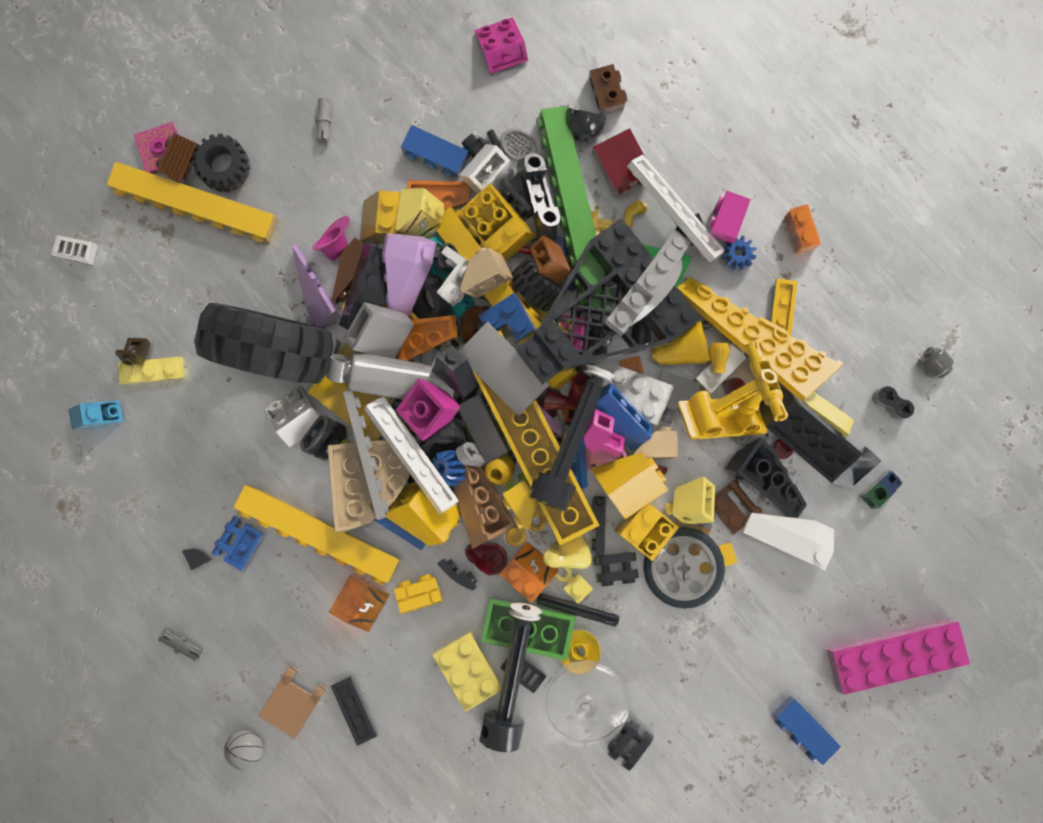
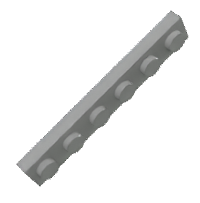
M352 390L345 391L343 394L376 519H385V513L389 512L386 499H381L380 492L383 491L381 479H376L374 471L378 470L375 457L371 458L369 454V449H372L369 436L365 437L363 429L367 428L364 415L359 416L358 408L361 407L359 396L354 395Z

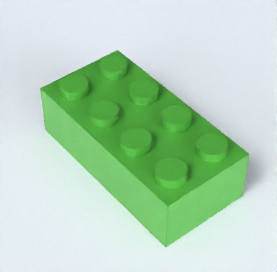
M490 598L481 642L510 648L514 628L513 621L516 617L510 615L509 610L512 609L510 604L515 602ZM540 608L542 613L538 615L541 619L531 621L533 626L530 629L526 652L567 661L576 616Z

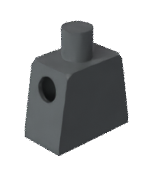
M662 370L658 380L673 385L674 388L660 421L671 424L675 413L681 415L677 405L679 401H689L692 395L697 393L701 383Z

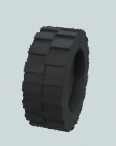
M435 274L427 275L412 308L415 316L419 319L443 317L450 313L452 305L437 294V291L444 282ZM426 289L432 297L433 308L427 300Z
M451 421L426 440L422 441L420 439L421 449L432 462L433 458L437 457V453L446 450L456 451L459 446L468 442L465 428L461 424ZM444 440L453 441L447 444H436V442Z

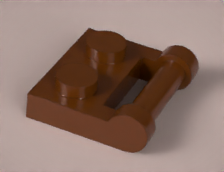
M736 478L715 494L714 513L718 514L717 517L732 535H735L745 526L750 513L761 514L763 512L759 506H755L742 490ZM731 490L749 510L750 513L746 516L727 494Z

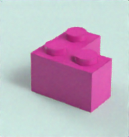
M726 191L724 196H719L712 212L716 215H712L708 225L709 228H712L710 234L716 238L734 243L751 199L730 191Z

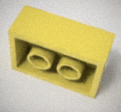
M471 630L433 653V657L465 712L501 691L502 683Z

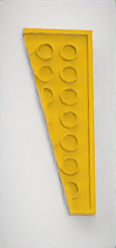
M691 277L677 287L693 309L747 355L748 352L745 349V345L751 341H757L763 356L768 358L772 370L776 373L777 380L802 402L843 365L841 361L835 362L826 357V353L822 350L818 352L810 348L804 340L794 339L787 333L788 331L763 317L759 319L751 315L745 307L741 309L730 303L731 300L729 298L717 296L711 291V288Z

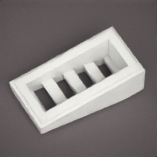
M57 235L51 255L93 266L98 245L88 241ZM61 241L65 242L62 253L59 252ZM69 243H71L70 253L66 254ZM76 245H79L77 255L74 256ZM86 247L84 257H81L83 248Z

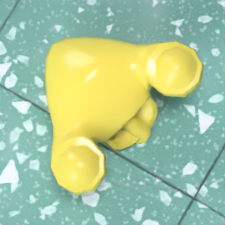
M583 534L562 545L557 540L550 544V549H547L543 554V562L551 568L584 569L589 567L592 561L591 553Z

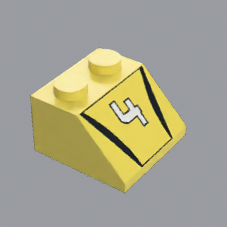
M424 188L401 189L395 230L401 235L427 238L441 225L442 216L445 211L444 203Z

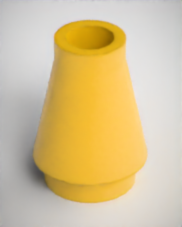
M711 342L709 352L712 373H725L730 348H728L729 343Z

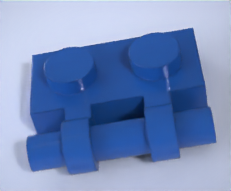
M233 516L231 521L226 523L225 531L221 538L217 539L214 543L215 548L212 554L219 557L222 551L227 552L223 561L243 571L265 533L248 523H245L242 529H239L237 526L241 519ZM232 534H235L237 537L232 546L228 545L227 542Z

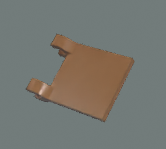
M291 665L285 671L279 684L258 716L295 739L327 688L319 684L312 694L291 682L298 671L297 668Z

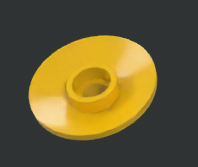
M574 630L567 661L560 659L566 669L573 673H587L593 670L600 660V645L591 633L584 630ZM579 647L584 648V655L578 652Z

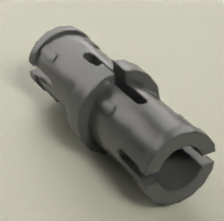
M164 629L161 633L164 636H159L158 638L159 642L173 648L175 653H182L195 662L199 659V654L201 655L203 649L187 642V638H180L167 629Z

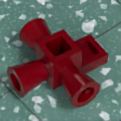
M584 374L573 375L571 377V388L568 397L547 389L544 409L565 410L563 421L570 423L585 388L586 381L591 378Z

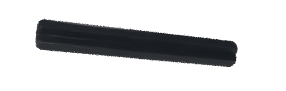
M543 593L538 595L536 601L538 605L614 627L618 625L620 619L616 614Z

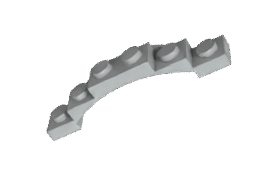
M674 230L639 279L604 323L622 336L629 326L635 324L651 312L667 296L677 282L682 270L681 257L691 242Z

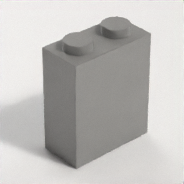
M364 302L344 339L354 351L395 359L414 324L403 312Z

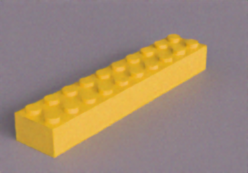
M501 330L498 331V333L504 338ZM473 371L531 487L537 472L550 474L560 447L536 400L518 416ZM571 469L565 482L574 485L576 489L567 512L554 509L539 502L560 545L599 526Z

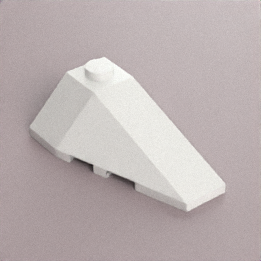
M750 513L742 530V533L821 570H826L834 552V529L815 520Z

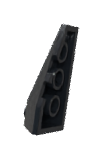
M760 437L737 451L725 467V470L787 517L798 518L807 506V503L796 484H793L787 474L789 473L788 470L780 462L777 451Z

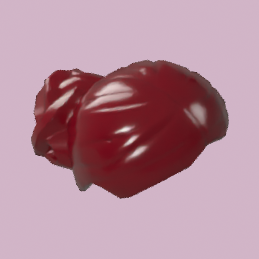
M470 543L465 548L467 559L480 571L489 576L499 574L507 564V553L499 544H481L472 549Z

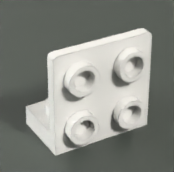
M446 246L441 253L447 258L445 262L452 267L453 271L437 291V294L454 307L464 297L460 286L468 261Z

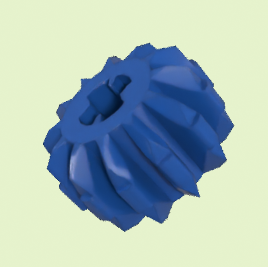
M743 235L739 240L737 238L734 243L725 241L726 246L722 247L725 250L723 252L725 254L721 256V260L727 259L725 267L732 264L733 271L737 267L744 271L745 265L750 267L753 264L751 260H755L757 257L752 253L756 250V247L749 246L752 240L750 239L745 242V236ZM740 250L742 254L736 256L735 253Z
M441 451L437 453V457L433 458V466L448 487L461 484V480L465 479L464 472L467 470L464 468V464L459 461L456 451Z

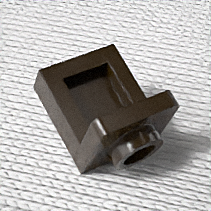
M128 338L124 350H116L115 355L125 365L144 364L150 341L147 338Z

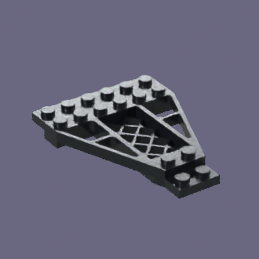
M622 218L586 244L534 335L515 349L542 385L556 374L575 367L662 346L665 347L701 319L674 285L667 296L642 318L659 341L638 346L626 331L621 337L630 348L598 356L592 355L594 351L614 336L619 335L609 326L604 325L605 316H609L612 311L605 310L606 301L616 303L617 306L622 300L621 293L624 296L628 293L654 259ZM588 251H590L608 274L595 285H591L578 269ZM573 277H575L585 292L561 310H557L560 299ZM602 287V295L594 293ZM607 287L617 289L616 297L607 296ZM587 298L586 306L577 305ZM591 299L601 300V309L592 308ZM571 310L570 318L561 317ZM576 310L586 312L585 321L575 319ZM590 313L600 314V323L590 322ZM559 322L570 324L569 333L562 332L559 329ZM574 324L584 326V336L573 334ZM589 327L599 329L598 338L588 336ZM604 330L612 331L610 334L603 338ZM573 339L583 341L582 350L573 347ZM588 342L596 343L587 350Z

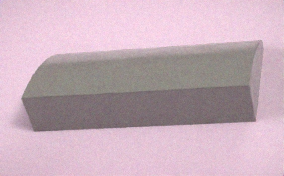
M488 322L459 351L467 358L471 369L518 416L550 386L548 382L543 385L540 383L516 350Z

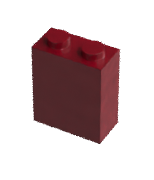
M630 128L593 146L592 155L614 196L627 194L632 190L631 187L637 184L639 186L643 185L627 167L632 160L643 155L645 157Z

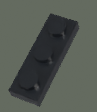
M352 676L332 684L331 689L356 745L358 746L377 737L378 734Z

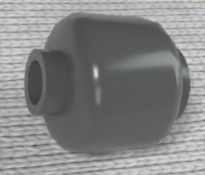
M931 346L922 353L921 365L931 377L943 378L953 370L954 360L945 348H934Z

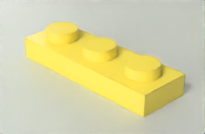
M183 357L145 360L144 364H134L133 366L119 362V384L185 378Z

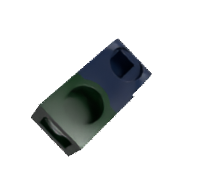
M890 469L883 473L867 490H864L859 497L871 510L880 508L902 485L903 481Z

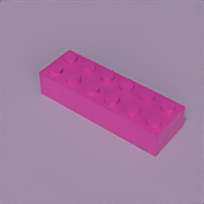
M950 619L826 649L836 689L843 695L970 665L959 621Z

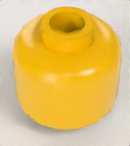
M505 454L488 462L485 467L486 478L495 485L506 484L515 472L514 461Z

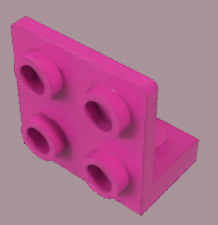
M514 18L503 19L500 22L475 30V35L484 52L487 69L490 74L529 61L525 41Z

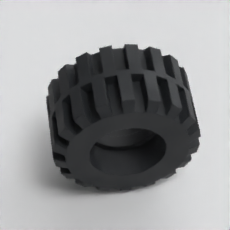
M212 134L209 135L210 139L208 140L203 138L201 146L197 144L195 147L198 151L193 152L192 155L195 159L192 161L195 173L209 188H214L216 191L221 192V189H223L225 192H229L231 187L234 190L237 189V184L240 183L242 185L244 183L243 178H248L249 175L247 170H250V164L248 163L250 160L245 150L236 139L233 140L229 135L224 137L223 134H217V137ZM222 154L231 155V164L226 170L222 172L212 171V162L217 156Z
M532 254L528 255L511 273L513 277L511 280L520 295L531 305L542 311L549 310L564 284V281L557 285L541 275Z

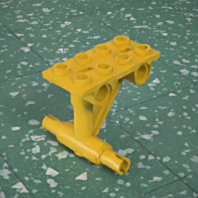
M751 341L745 345L751 360L749 366L755 380L734 390L721 399H711L709 392L700 391L692 395L689 401H679L677 405L690 439L765 434L767 428L759 410V404L762 400L766 405L770 406L775 421H778V418L779 421H782L788 417L782 402L783 394L777 382L778 377L772 370L768 358L763 356L757 341Z

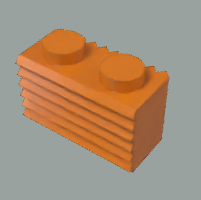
M806 204L790 209L784 218L786 219V226L789 227L790 238L794 242L795 253L800 254L816 249L821 242L809 205Z

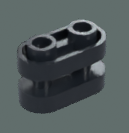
M325 415L319 416L302 438L301 450L309 455L314 454L316 458L323 461L329 459L328 446L339 445L346 438V426L340 422L333 421V419Z
M636 552L593 557L594 566L601 565L602 573L595 575L596 583H601L602 587L612 586L614 581L621 580L622 584L635 583V578H639L638 569H631V562L637 561ZM622 563L623 570L610 571L609 564Z
M635 720L625 721L620 728L622 733L617 739L613 738L607 746L609 750L607 755L613 760H616L619 756L622 757L624 760L621 766L628 771L635 766L654 739V735L648 730L643 734L639 733L640 724ZM632 739L636 740L637 742L628 752L625 748Z

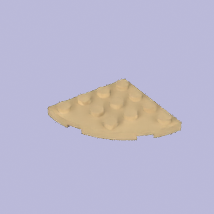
M386 440L371 441L372 449H369V454L371 458L375 457L378 470L374 472L376 479L380 478L383 491L380 492L381 499H386L389 508L403 491L410 473ZM357 443L328 446L335 532L337 533L365 525L374 520L376 515Z

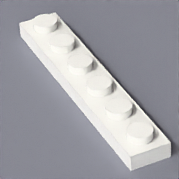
M643 155L632 160L627 165L632 174L638 178L647 192L656 199L660 207L668 213L673 222L680 227L704 258L712 262L725 251Z
M384 396L366 405L364 410L439 515L457 504L458 499Z

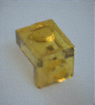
M595 206L594 211H591L595 231L601 233L615 223L616 220L598 218L599 206Z

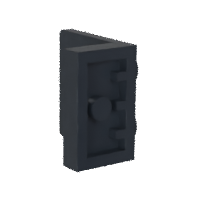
M518 173L509 182L502 178L500 180L501 195L508 203L515 207L514 210L522 218L527 220L532 217V209L528 201L522 176Z

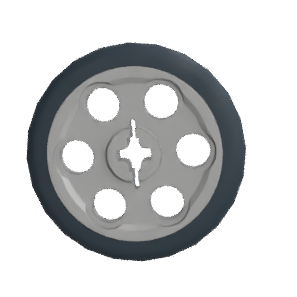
M678 528L653 561L646 556L644 558L643 568L648 587L658 599L672 607L687 609L707 603L719 591L724 580L725 563L720 548L712 538L694 528ZM675 543L678 545L679 552L677 555H670L668 553L667 546L669 544ZM690 544H698L701 552L698 555H691L688 550ZM683 555L685 556L686 566H690V570L686 571L685 580H683L682 570L678 569V566L682 565ZM659 562L667 563L669 567L667 573L661 574L657 571L656 567ZM701 563H710L712 571L709 574H703L699 568ZM674 580L679 583L680 589L677 592L669 591L667 585L670 581ZM698 581L701 584V590L697 593L692 592L689 589L690 582Z

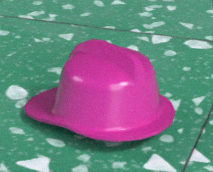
M343 216L333 222L322 237L313 245V250H320L331 261L336 260L348 245L344 231L350 223V218Z

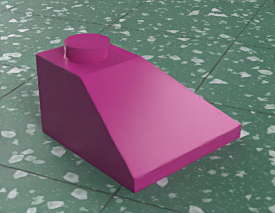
M418 378L396 411L423 441L447 425L460 409V406L448 392Z

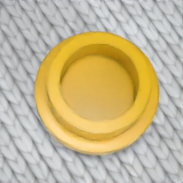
M515 525V527L506 531L505 539L509 545L518 547L525 542L526 532L523 528L519 529Z

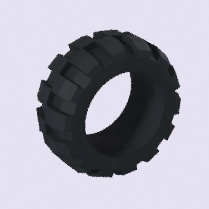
M208 303L201 312L194 339L196 354L208 361L267 377L311 384L320 383L328 373L330 357L334 348L332 333L323 328L220 303Z

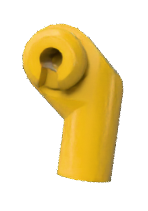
M636 201L625 209L623 220L629 228H632L634 216L647 212V205L643 201Z

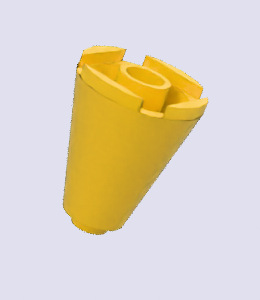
M701 322L692 325L667 346L651 350L654 362L658 361L659 365L708 364L711 362L707 339Z

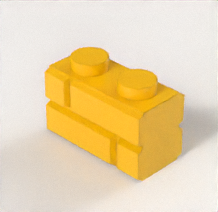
M426 574L418 577L419 581L411 583L410 580L397 583L398 588L394 589L400 614L443 602L436 576L431 577V574Z

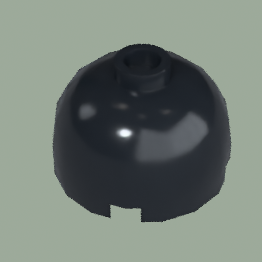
M567 107L566 123L572 134L576 136L575 140L587 142L588 138H596L603 132L607 120L606 115Z

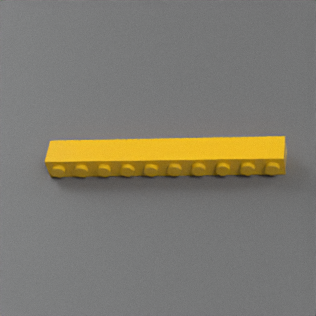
M449 207L444 211L441 225L436 230L445 243L454 245L458 254L469 262V259L475 256L478 250L486 247L479 241L472 228L467 225L459 212L460 209L456 211ZM512 280L484 294L493 307L509 295L516 293L536 329L540 326L541 323L537 319L539 314L532 306L528 307L525 303L526 300L514 288ZM534 333L519 342L520 345L531 338ZM575 368L560 372L548 380V383L552 388L559 390L578 372Z

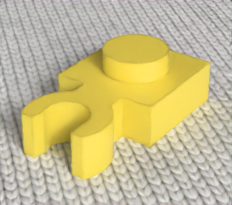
M564 567L567 570V575L561 577L556 573L555 576L559 581L567 583L563 589L579 604L593 588L578 573L573 577L571 569Z

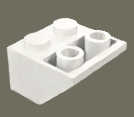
M486 144L459 176L478 194L489 183L499 192L500 180L504 178L508 182L514 175L510 160L497 145Z
M301 386L289 391L287 395L273 402L265 409L276 433L289 448L300 441L315 420L321 416Z

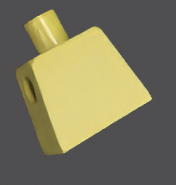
M700 477L675 488L673 501L665 504L666 513L668 515L673 514L674 517L684 524L714 522L715 485L705 477Z

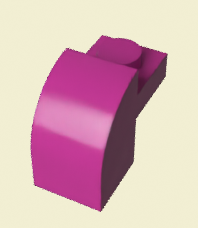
M596 409L586 429L584 444L594 454L600 449L619 458L623 454L625 438L613 432L615 418Z

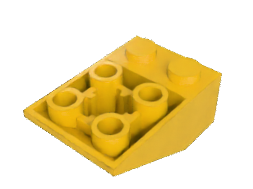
M491 183L459 211L484 246L501 254L505 262L536 236L524 219Z

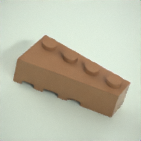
M464 464V468L467 470L464 472L465 479L461 480V484L453 486L473 549L515 527V524L501 501L502 499L494 484L486 478L485 466L476 467Z

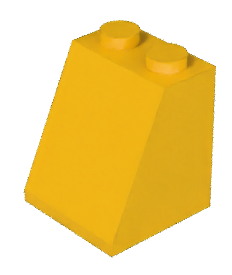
M379 190L364 200L360 234L361 242L384 244L386 233L400 234L395 230L401 192Z
M643 452L591 468V471L624 519H627L668 491L664 484L667 481L660 470L655 471L658 469L657 464L652 457L647 459Z
M416 482L406 485L396 501L388 508L389 512L385 513L387 519L428 546L441 545L449 538L448 534L459 524V518L462 515L460 508L456 504L439 515Z

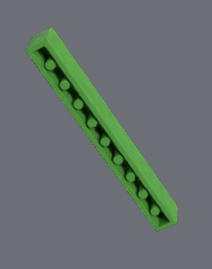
M566 106L541 109L539 117L536 118L537 129L541 130L542 133L541 146L546 151L545 163L547 169H550L551 172L550 185L552 189H555L556 196L554 197V202L560 211L559 224L561 228H564L565 248H568L570 254L568 256V263L570 268H573L586 244L596 236L572 131L566 123ZM588 251L578 269L591 285H595L605 278L606 274L590 251ZM573 277L574 287L578 288L580 296L585 292L584 288ZM602 287L594 293L602 295ZM607 287V296H610L609 287ZM587 298L578 305L586 306ZM591 299V307L601 309V300ZM606 301L605 310H608L612 306V302Z

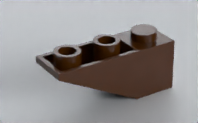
M356 237L353 238L341 253L332 295V301L336 305L339 302H344L348 297V291L350 290L364 246Z

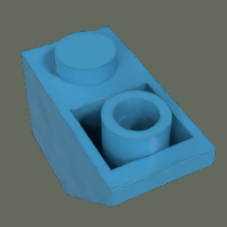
M120 400L83 403L68 409L72 430L93 428L123 421Z

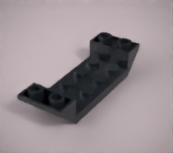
M779 381L777 382L783 394L782 402L788 417L782 421H779V418L778 421H775L770 406L766 405L763 400L759 404V410L765 426L832 484L852 488L881 462V459L866 446L859 451Z

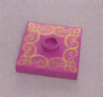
M174 122L134 134L145 172L157 173L158 167H156V162L159 156H163L166 151L164 147L168 136L172 137L173 132L178 134Z

